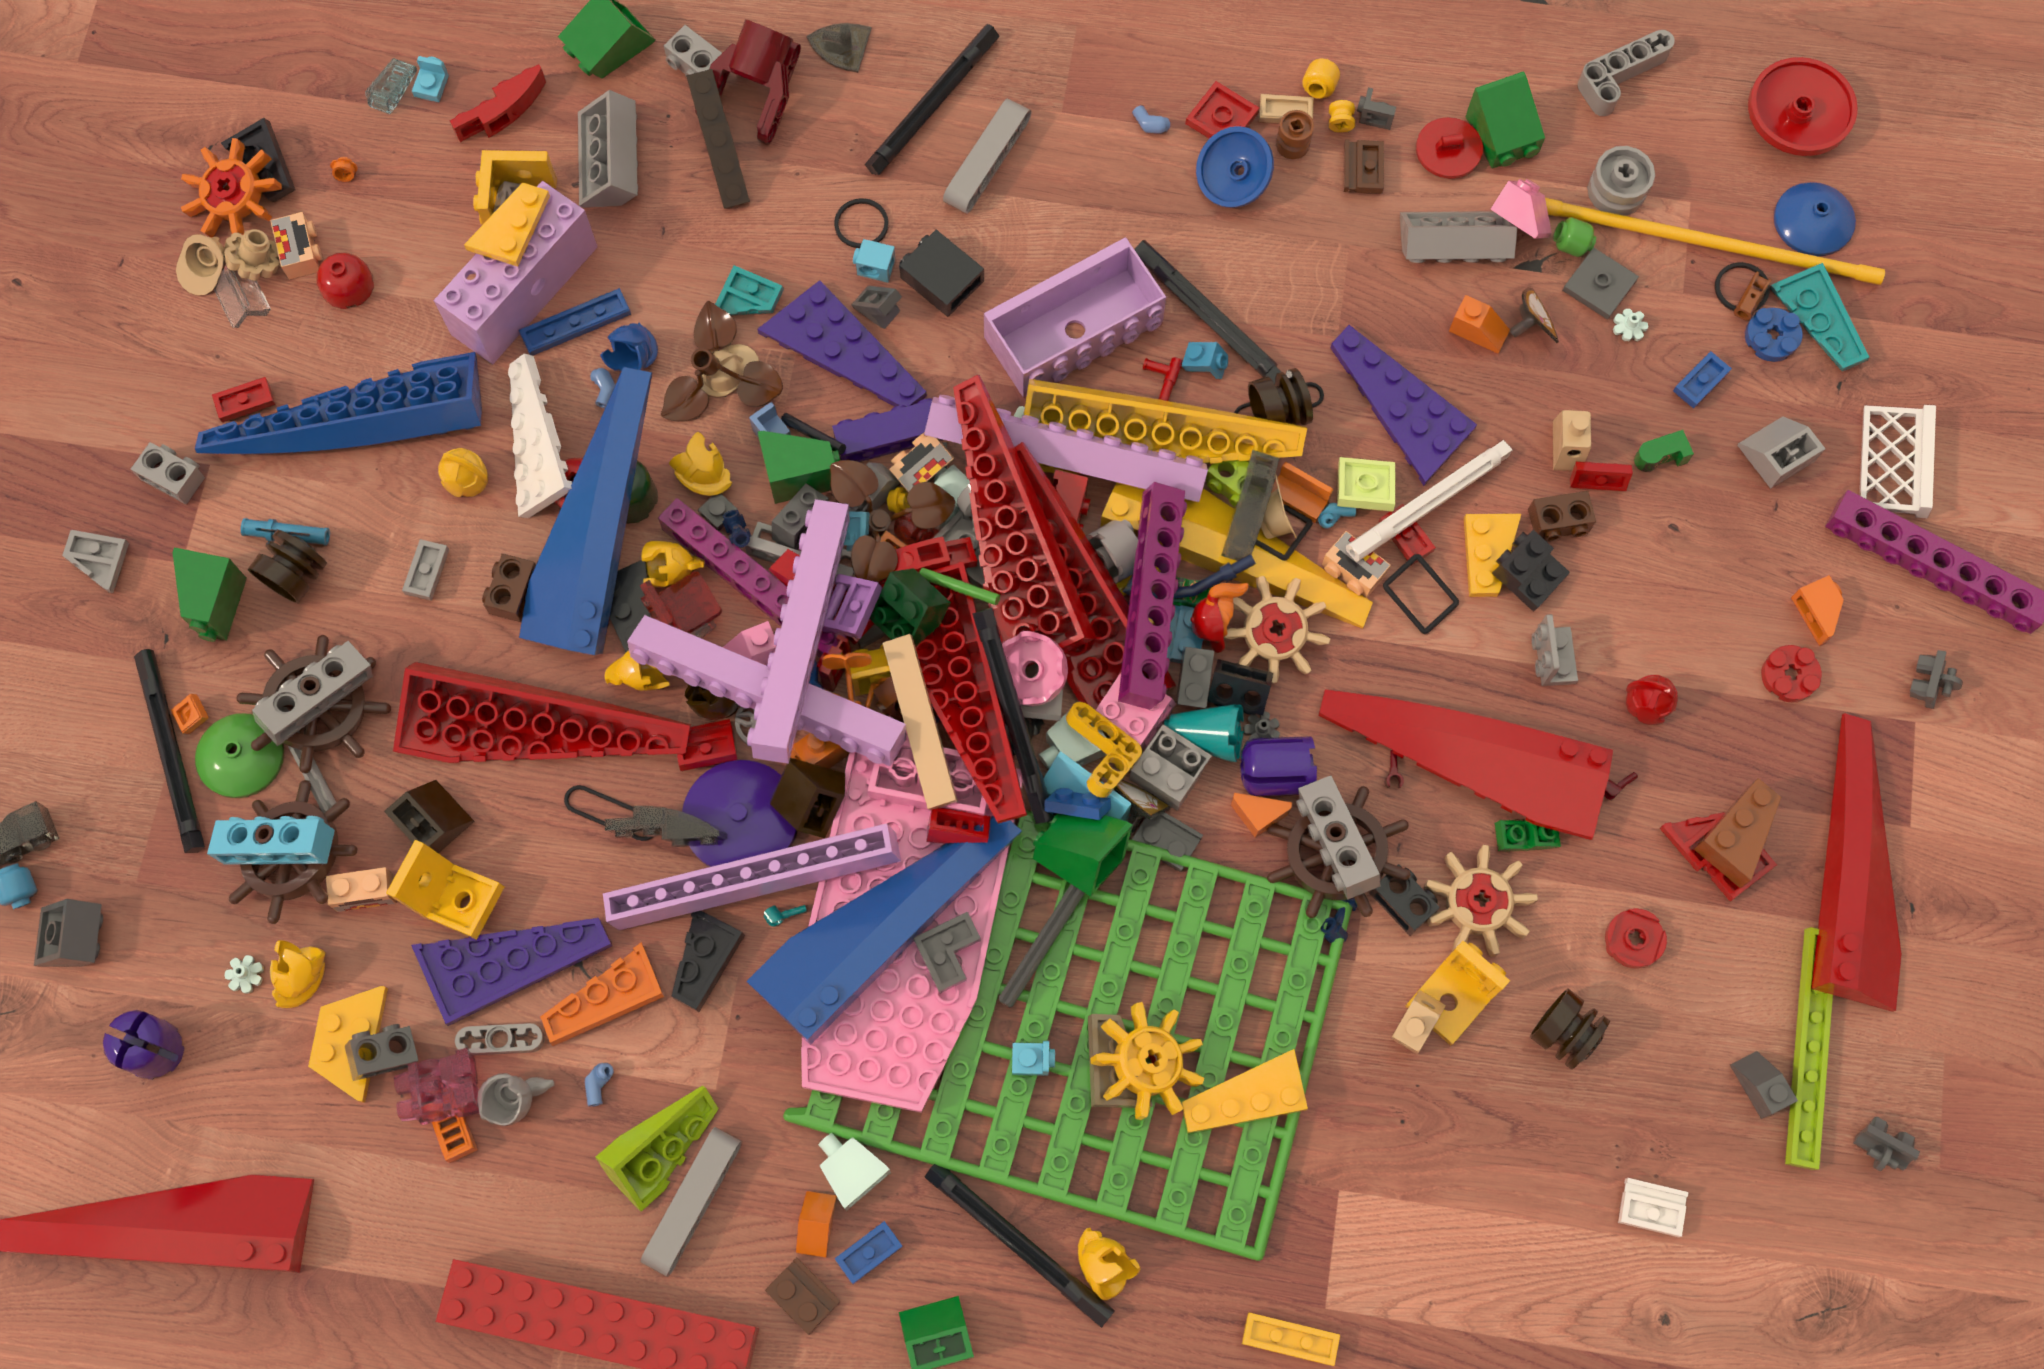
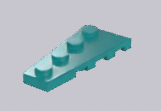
M1823 263L1770 286V289L1786 308L1799 317V323L1842 372L1869 360L1870 357Z

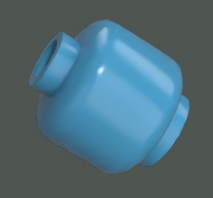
M18 863L0 869V905H12L14 910L30 904L29 898L37 893V887L30 870L26 867H20Z

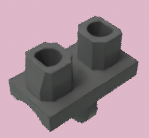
M1938 650L1936 656L1919 655L1916 672L1931 675L1929 682L1913 679L1910 697L1925 701L1926 708L1934 709L1940 687L1943 688L1942 695L1945 697H1950L1952 690H1960L1962 688L1963 681L1956 677L1957 669L1948 668L1947 674H1943L1946 665V651Z
M1874 1117L1855 1136L1853 1144L1866 1150L1867 1155L1875 1159L1873 1163L1874 1169L1882 1171L1887 1165L1894 1170L1899 1168L1904 1171L1911 1161L1918 1159L1920 1151L1914 1148L1915 1137L1906 1132H1899L1893 1137L1886 1133L1889 1126L1887 1122L1879 1117Z

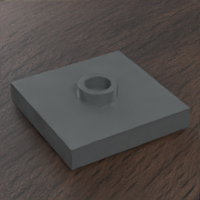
M1593 247L1562 291L1608 320L1639 276Z

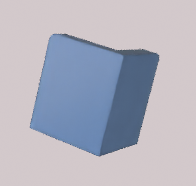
M772 402L749 417L752 431L757 437V432L759 431L791 435L790 430L778 417Z

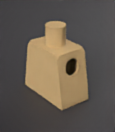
M1563 410L1553 420V470L1573 471L1575 462H1585L1591 449V414L1588 411ZM1572 450L1574 455H1569L1568 452Z
M1419 990L1391 1039L1418 1055L1446 1005Z

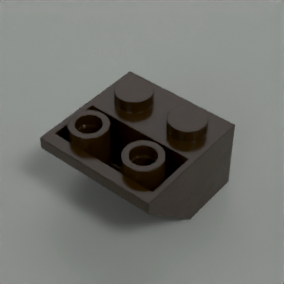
M790 758L789 764H786L771 797L770 805L797 831L825 839L845 796V773Z
M437 780L405 792L384 811L412 843L417 840L426 844L437 853H440L475 822Z

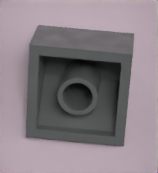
M65 899L41 907L34 966L82 967L95 963L100 950L97 940L99 929L103 923L102 904Z

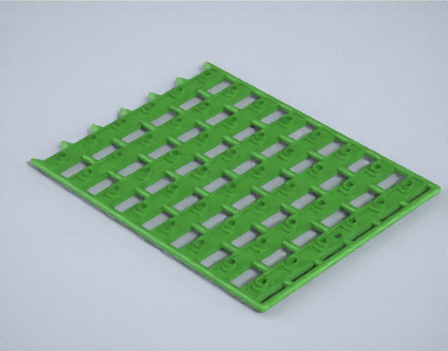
M1026 810L1027 816L1017 818L1019 820L1017 827L1022 832L1013 840L1005 865L977 1001L947 1060L939 1090L933 1089L929 1100L935 1101L922 1147L918 1148L893 1140L902 1109L871 1103L864 1129L861 1131L835 1123L843 1096L812 1090L807 1107L786 1109L783 1114L784 1120L827 1134L833 1133L835 1136L847 1140L853 1137L864 1145L932 1165L936 1164L972 1177L1261 1261L1266 1252L1301 1112L1288 1114L1285 1127L1276 1125L1278 1116L1234 1124V1126L1243 1129L1231 1175L1202 1167L1212 1129L1188 1134L1184 1114L1172 1158L1143 1150L1155 1103L1165 1105L1159 1094L1151 1096L1150 1100L1153 1107L1150 1108L1148 1117L1142 1120L1135 1119V1108H1122L1113 1141L1084 1133L1091 1110L1088 1016L1091 1014L1117 1015L1129 971L1158 979L1147 1017L1148 1026L1159 1028L1163 1017L1173 1009L1180 1014L1187 988L1214 995L1215 999L1204 1040L1202 1041L1203 1045L1195 1050V1052L1200 1053L1195 1073L1204 1077L1203 1084L1197 1087L1191 1086L1188 1099L1223 1083L1229 1062L1255 1068L1286 1052L1295 1050L1302 1021L1311 1023L1299 1068L1305 1094L1344 939L1338 938L1331 943L1328 955L1320 953L1325 935L1321 931V926L1329 918L1331 908L1338 910L1345 907L1342 928L1347 931L1352 906L1342 900L1324 899L1317 916L1309 918L1306 915V909L1313 894L1304 888L1283 882L1270 883L1266 877L1188 855H1183L1182 857L1174 856L1167 849L1129 839L1126 850L1131 851L1132 854L1120 896L1098 889L1091 897L1084 894L1039 964L1031 991L1023 990L1017 999L1027 1004L1015 1043H1043V1041H1048L1056 1011L1084 1019L1072 1065L1055 1061V1067H1049V1072L1068 1077L1055 1124L1026 1116L1038 1075H1012L1013 1048L985 1040L998 996L1006 987V984L1002 982L1015 938L1034 943L1039 935L1038 932L1019 927L1031 884L1035 883L1059 890L1055 908L1071 885L1064 879L1035 872L1038 862L1033 859L1035 850L1033 842L1039 832L1042 830L1047 831L1052 821L1036 824L1032 811ZM1160 860L1188 867L1177 912L1148 904ZM1217 876L1245 884L1234 928L1205 920ZM1274 892L1302 900L1291 944L1263 937ZM1088 899L1116 907L1104 951L1076 944ZM1145 915L1173 923L1161 968L1133 960ZM1326 922V923L1324 924V929H1325V930H1326V927H1327V923H1328V922ZM1202 931L1230 939L1219 984L1190 976ZM1259 948L1287 955L1276 1001L1248 993ZM1072 955L1100 962L1088 1008L1059 1000ZM1318 964L1325 966L1313 1012L1306 1010V1005ZM1244 1004L1273 1012L1261 1058L1233 1050ZM1122 1018L1126 1032L1130 1033L1135 1030L1133 1021ZM1177 1018L1170 1034L1178 1044H1183L1193 1038L1175 1034ZM982 1052L1010 1060L997 1107L968 1099ZM1149 1058L1145 1059L1147 1064L1151 1063ZM1178 1097L1181 1103H1182L1183 1101L1187 1100V1099ZM965 1110L993 1118L980 1165L951 1157ZM1023 1127L1051 1135L1038 1183L1009 1175ZM1275 1137L1281 1139L1270 1186L1268 1187L1261 1185L1272 1138ZM1081 1144L1110 1153L1097 1200L1068 1192ZM1139 1162L1168 1170L1156 1218L1127 1209ZM1198 1179L1227 1187L1215 1235L1186 1227ZM1259 1196L1265 1198L1266 1201L1253 1247L1246 1245V1240L1257 1197Z

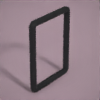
M1283 503L1286 512L1307 523L1285 555L1249 535L1258 523L1257 515L1244 531L1243 537L1285 561L1289 559L1311 528L1313 522L1310 518Z
M1419 554L1413 555L1383 583V589L1423 634H1428L1459 605V599ZM1416 560L1419 561L1453 601L1426 628L1389 587Z

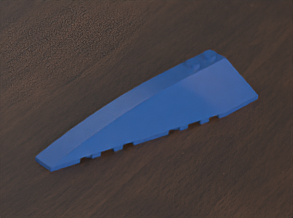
M471 352L421 361L412 364L413 371L400 374L399 369L387 372L389 376L387 378L372 381V378L362 380L352 389L343 386L302 399V405L289 408L288 404L277 407V413L262 417L258 413L249 416L248 419L239 425L233 421L198 432L195 445L196 453L265 454L320 451L373 445L432 434H444L448 431L472 429L476 426H481L482 404L476 353Z
M623 367L572 482V489L569 490L529 580L519 638L585 654H603L652 372Z
M991 816L988 842L946 843L789 938L746 982L811 1045L914 941L913 938L920 935L1022 831L1011 820L998 824L994 816ZM980 825L974 826V831H983V825L981 828Z

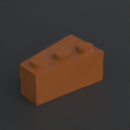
M1757 778L1746 788L1694 850L1739 888H1742L1752 880L1782 797Z

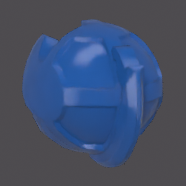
M640 322L638 324L631 323L623 325L609 334L608 339L614 352L607 349L600 354L603 362L614 371H622L623 367L643 370L655 361L658 354V346L652 333L642 326Z

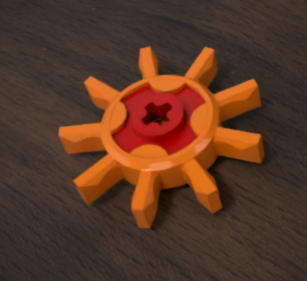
M232 138L229 159L219 161L214 153L204 147L201 149V153L209 168L203 176L197 177L192 174H182L181 177L184 182L193 188H199L200 197L182 206V212L189 217H193L205 210L210 211L200 231L211 238L214 237L222 220L229 221L232 234L240 233L244 235L242 218H245L253 212L259 218L270 221L272 218L270 213L263 206L258 205L261 193L282 189V184L275 178L260 180L257 175L272 158L263 150H260L247 164H244L242 160L245 144L237 138Z

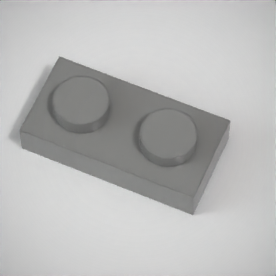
M422 539L419 540L402 589L405 595L432 601L449 552L447 545Z

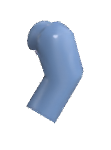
M1143 105L1136 107L1132 111L1139 125L1146 133L1160 134L1167 132L1170 128L1168 118L1149 115Z
M598 368L591 372L590 378L600 388L595 404L605 409L616 384L608 370Z
M599 1063L586 1076L585 1090L588 1107L603 1104L601 1089L613 1076L614 1069L611 1064Z

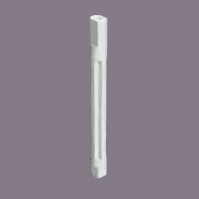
M1503 440L1493 448H1489L1346 546L1347 553L1358 562L1500 465L1503 460L1510 456L1512 452L1511 447Z

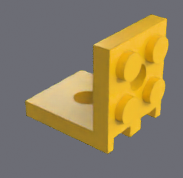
M482 150L480 171H476V185L479 188L478 195H474L473 199L474 210L478 211L480 224L483 225L493 214L498 187L504 181L522 184L523 182L535 187L544 181L552 188H556L557 177L548 152Z
M415 840L386 894L420 916L477 940L505 886L454 865L426 844ZM470 895L469 904L464 908H460L462 899Z
M1463 940L1419 989L1438 1001L1444 995L1451 996L1455 1000V1009L1452 1011L1443 1010L1432 1029L1450 1046L1454 1044L1490 1000L1503 990L1510 981L1505 977L1506 972L1496 963L1490 964L1482 957L1483 953L1476 945L1470 942L1467 944ZM1417 993L1405 1005L1407 1008H1409Z

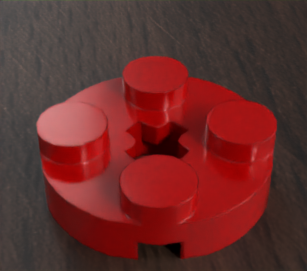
M1785 645L1777 648L1767 657L1761 669V677L1765 688L1770 693L1773 692L1779 696L1778 699L1784 702L1795 703L1805 700L1819 688L1822 671L1811 649L1796 645ZM1789 667L1798 673L1795 680H1792L1791 676L1785 675V671Z
M1639 908L1628 909L1615 916L1609 922L1605 932L1606 951L1609 956L1625 967L1633 969L1646 968L1663 955L1667 945V935L1659 924L1660 920L1653 913ZM1635 931L1639 932V938L1643 939V943H1638L1636 946L1631 943L1628 937Z

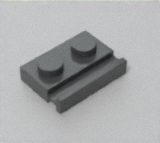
M1160 810L1145 817L1132 840L1167 849L1170 855L1182 857L1183 855L1191 856L1203 834ZM1160 860L1179 872H1182L1184 866Z

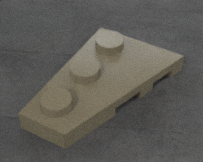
M1091 1014L1088 1016L1091 1107L1135 1108L1137 1094L1127 1088L1119 1096L1106 1101L1103 1095L1119 1078L1114 1066L1093 1065L1090 1059L1094 1055L1103 1052L1115 1053L1118 1043L1106 1034L1100 1026L1106 1020L1112 1019L1126 1031L1121 1015Z

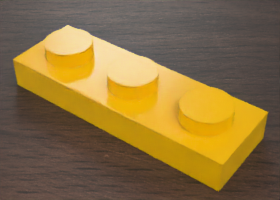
M1248 1313L1241 1344L1334 1366L1340 1334Z

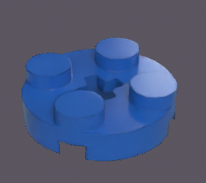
M1780 308L1759 309L1746 326L1745 341L1748 347L1751 345L1756 351L1755 355L1759 358L1771 362L1782 361L1792 355L1801 344L1802 328L1799 324L1800 319L1795 313H1789ZM1775 330L1780 336L1774 340L1767 331Z

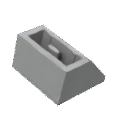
M1786 417L1779 418L1737 445L1770 489L1814 463L1826 449L1808 426Z
M1162 725L1132 768L1129 780L1178 811L1194 788L1212 755L1167 726Z

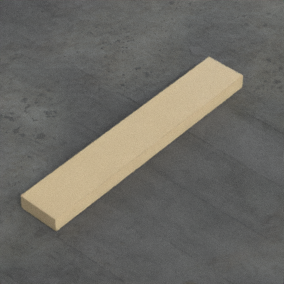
M911 634L883 642L927 809L933 810L958 802L913 637Z

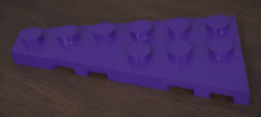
M1348 325L1332 342L1330 348L1346 372L1351 374L1358 385V390L1363 397L1366 396L1372 405L1371 409L1394 443L1399 445L1405 454L1406 461L1410 466H1413L1419 475V480L1425 486L1476 429L1477 424L1352 326Z

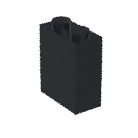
M937 229L930 236L925 235L920 240L918 247L912 253H907L899 264L900 278L947 317L984 282V268Z

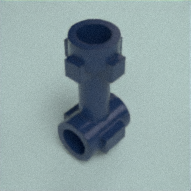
M738 510L726 512L723 515L724 521L722 522L726 532L730 534L731 544L734 543L737 547L747 546L750 542L751 533L748 528L745 529L747 525L743 515Z
M1354 898L1342 900L1352 906V911H1355L1358 907ZM1345 907L1338 909L1335 917L1327 918L1321 926V931L1325 934L1324 937L1329 943L1334 942L1338 938L1344 939L1345 942L1348 938V932L1342 928Z

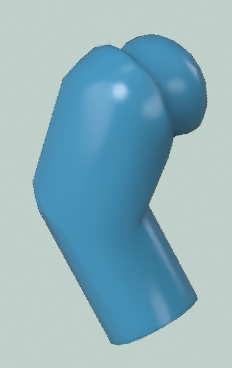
M1329 503L1320 513L1318 522L1323 528H1331L1340 517H1355L1356 508L1337 506V503Z

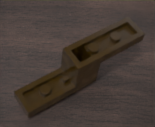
M709 69L686 75L723 207L728 208L750 202L713 70Z

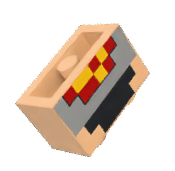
M303 212L270 220L281 268L288 279L316 273L320 267L319 261L323 260L318 244H314L313 237H317V232L313 221H307Z
M922 433L912 442L915 447L906 454L903 450L891 460L894 465L889 470L908 492L914 485L928 482L955 459L939 438Z
M1345 531L1326 553L1322 565L1328 574L1334 578L1341 579L1358 596L1361 594L1367 598L1387 575L1391 565L1375 552H1371L1356 562L1346 551V546L1356 538Z
M384 867L326 876L328 905L335 911L342 912L396 904V900L386 894L394 879V874Z

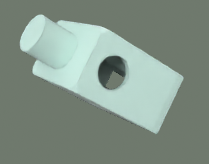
M1067 713L1047 731L1046 741L1050 747L1038 754L1047 769L1051 767L1060 751L1080 766H1084L1107 755L1067 723ZM1098 730L1103 737L1107 738L1101 730Z
M830 1133L818 1144L828 1156L821 1163L820 1168L846 1211L891 1173L890 1169L853 1137L842 1145L835 1135Z

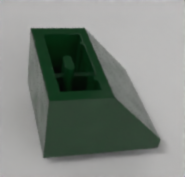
M914 568L890 572L869 619L891 640L911 634L916 647L940 626L951 602Z

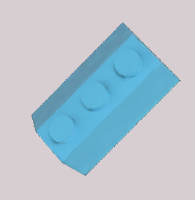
M1060 751L1044 776L1048 795L1050 796L1060 788H1069L1076 793H1089L1087 780L1091 773ZM1113 790L1107 796L1111 798V809L1105 815L1127 821L1132 803Z

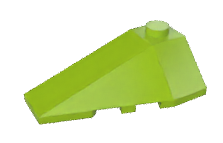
M701 1086L620 1135L595 1158L609 1179L638 1210L643 1211L665 1191L670 1183L668 1178L677 1165L681 1166L687 1158L684 1156L687 1149L694 1140L700 1138L719 1108L706 1087Z

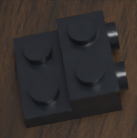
M1532 530L1528 535L1523 531L1512 543L1516 548L1512 552L1507 549L1496 560L1499 566L1492 574L1534 612L1570 572L1550 554L1554 548L1535 530Z

